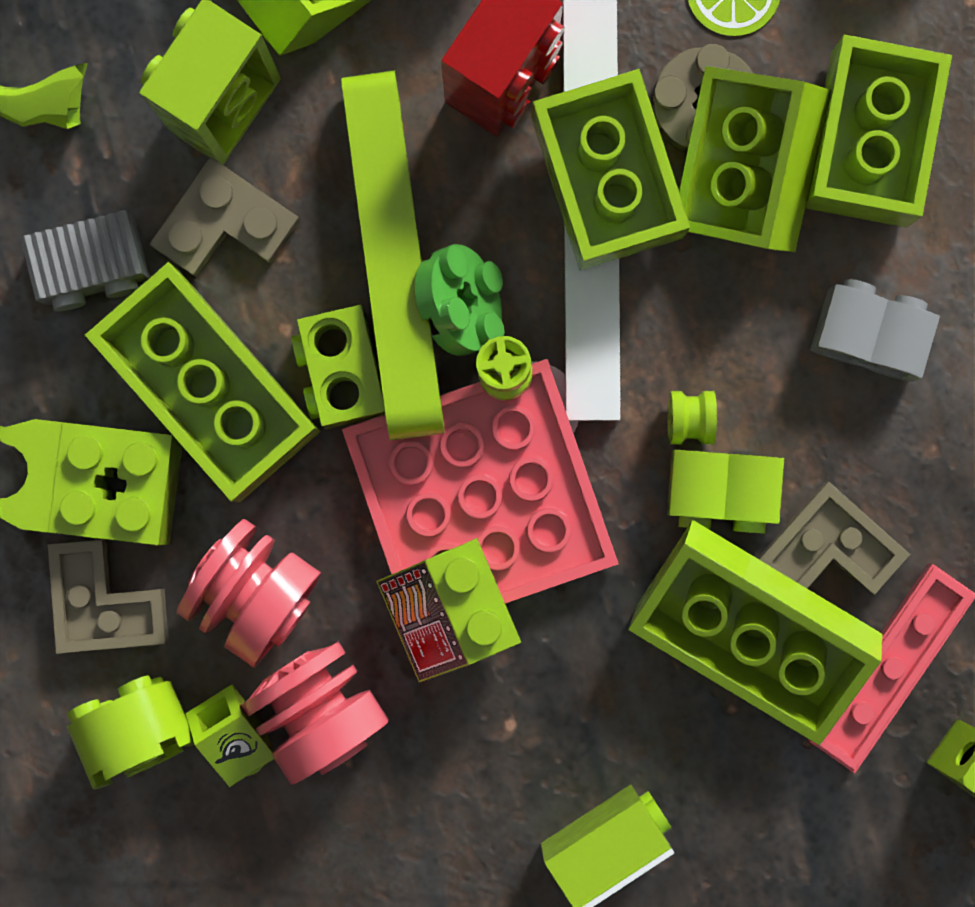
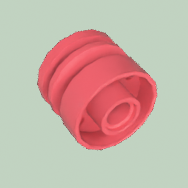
M242 519L228 535L215 542L197 565L188 581L187 590L178 605L176 613L185 620L190 621L208 604L210 607L199 627V630L205 634L214 630L225 618L231 620L234 624L228 633L224 647L254 668L274 645L280 647L296 627L311 604L307 598L322 573L294 553H289L274 568L268 566L266 561L275 540L269 535H265L250 552L246 549L254 537L257 527L248 520Z
M339 641L329 647L307 651L262 680L250 698L240 705L247 717L268 704L272 707L275 715L255 728L259 736L282 727L286 729L289 737L276 748L272 756L290 785L304 780L317 771L324 775L364 749L368 745L366 739L389 721L370 690L360 692L347 699L342 694L340 689L358 672L354 664L333 677L326 669L327 665L346 653Z

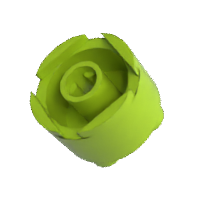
M149 675L143 676L119 687L118 692L121 697L114 701L108 700L100 703L96 699L67 712L71 722L67 726V730L93 790L113 784L112 777L121 773L127 775V778L182 753V747L194 745L187 718L170 681L163 682L162 677L150 679Z

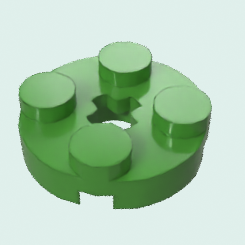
M453 244L430 253L432 254L431 258L421 262L417 269L415 297L422 320L431 318L435 328L440 333L432 336L436 343L450 354L466 356L479 352L480 348L488 340L504 336L502 305L499 294L503 286V278L497 265L492 261L483 262L477 253L459 244Z

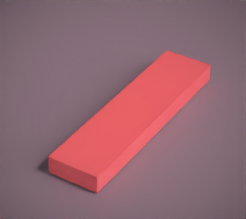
M927 564L881 631V663L819 746L809 739L807 741L855 774L974 601L975 593L934 564Z

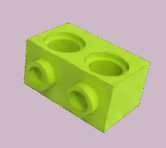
M362 305L297 319L300 334L292 335L291 339L298 367L308 365L312 386L303 388L310 419L320 418L321 426L325 429H331L384 415L385 407L381 379L366 314ZM330 329H338L346 334L347 343L345 349L339 355L333 357L320 354L318 341L321 335ZM342 381L353 382L359 389L358 401L347 410L334 408L330 401L332 388Z

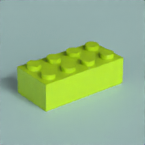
M169 262L85 334L89 341L231 502H242L321 432L182 273Z
M694 520L691 521L638 602L628 629L819 746L876 670L882 658V633Z

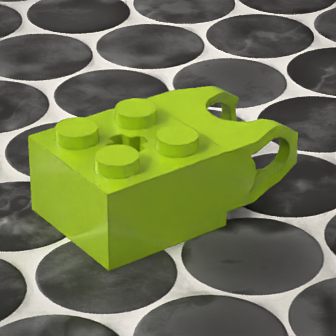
M38 419L8 427L0 426V441L15 447L23 454L28 470L23 487L16 494L8 498H0L1 519L23 530L152 545H170L182 445L173 435ZM117 471L118 478L126 480L127 486L125 492L116 491V499H114L112 491L108 489V480Z

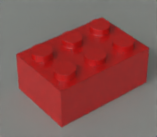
M481 0L441 60L445 103L496 137L500 135L506 125L514 129L531 103L527 99L531 93V87L535 81L543 85L551 76L560 60L557 54L563 42L559 39L565 29V26L560 24L563 3L559 0Z

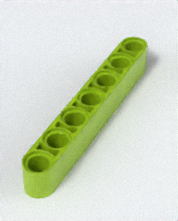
M395 70L343 77L341 81L389 438L392 441L445 433L430 319L422 320L415 297V277L422 260Z

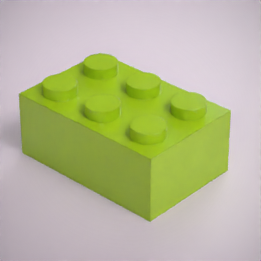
M201 0L195 10L188 8L177 21L173 30L175 40L163 57L161 55L155 56L147 65L141 78V84L144 86L139 93L169 132L207 157H212L224 165L280 82L281 77L262 34L210 0Z
M845 34L841 37L830 55L824 88L830 89L831 93L805 208L905 228L923 217L952 55Z
M640 69L533 101L531 120L579 271L683 239L691 227Z

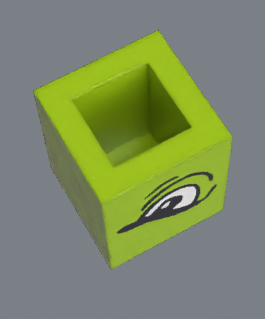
M233 684L185 713L194 745L229 787L243 778L257 773L264 765L274 759L272 756L274 750L269 735L259 736L255 730L256 727L262 724V721L255 713L248 717L240 706L245 700Z

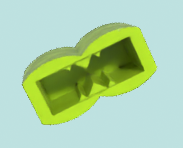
M672 450L667 515L679 516L678 527L687 528L691 521L694 520L707 529H711L712 519L733 520L732 531L765 534L766 523L779 524L784 458Z

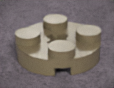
M718 44L691 48L675 56L661 71L653 93V112L661 135L673 147L686 153L696 113L693 107L698 98L695 91L701 89L705 66L753 73L740 57L728 52L723 46Z

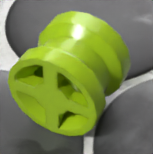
M498 336L488 340L480 348L476 359V368L482 388L489 396L498 400H512L520 397L528 390L532 382L533 369L529 351L520 340L510 336Z
M682 391L669 392L667 421L670 445H681L686 439H697L702 445L715 444L717 403L714 391H702L698 396H686Z

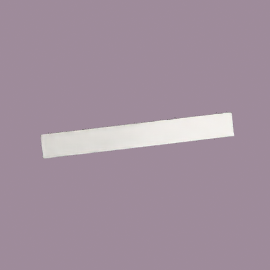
M563 0V26H565L563 32V92L617 76V0ZM564 224L565 411L569 421H620L619 259L579 271Z

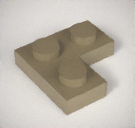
M210 157L149 245L197 278L226 235H229L271 264L301 220L297 215Z
M824 482L757 559L805 588H808L827 565L833 561L871 595H875L911 554L830 482Z
M107 540L48 544L56 654L169 643L165 589L111 593Z

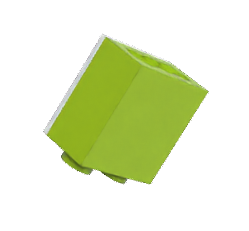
M630 784L543 841L541 848L544 863L572 907H594L674 854L673 849L664 836V833L672 827L649 791L639 797Z

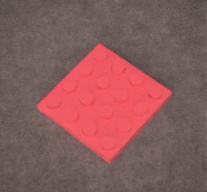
M548 359L531 364L533 369L532 382L528 390L518 398L498 400L489 396L482 388L480 382L440 395L445 433L390 441L385 414L342 429L391 575L478 538L505 603L619 564Z

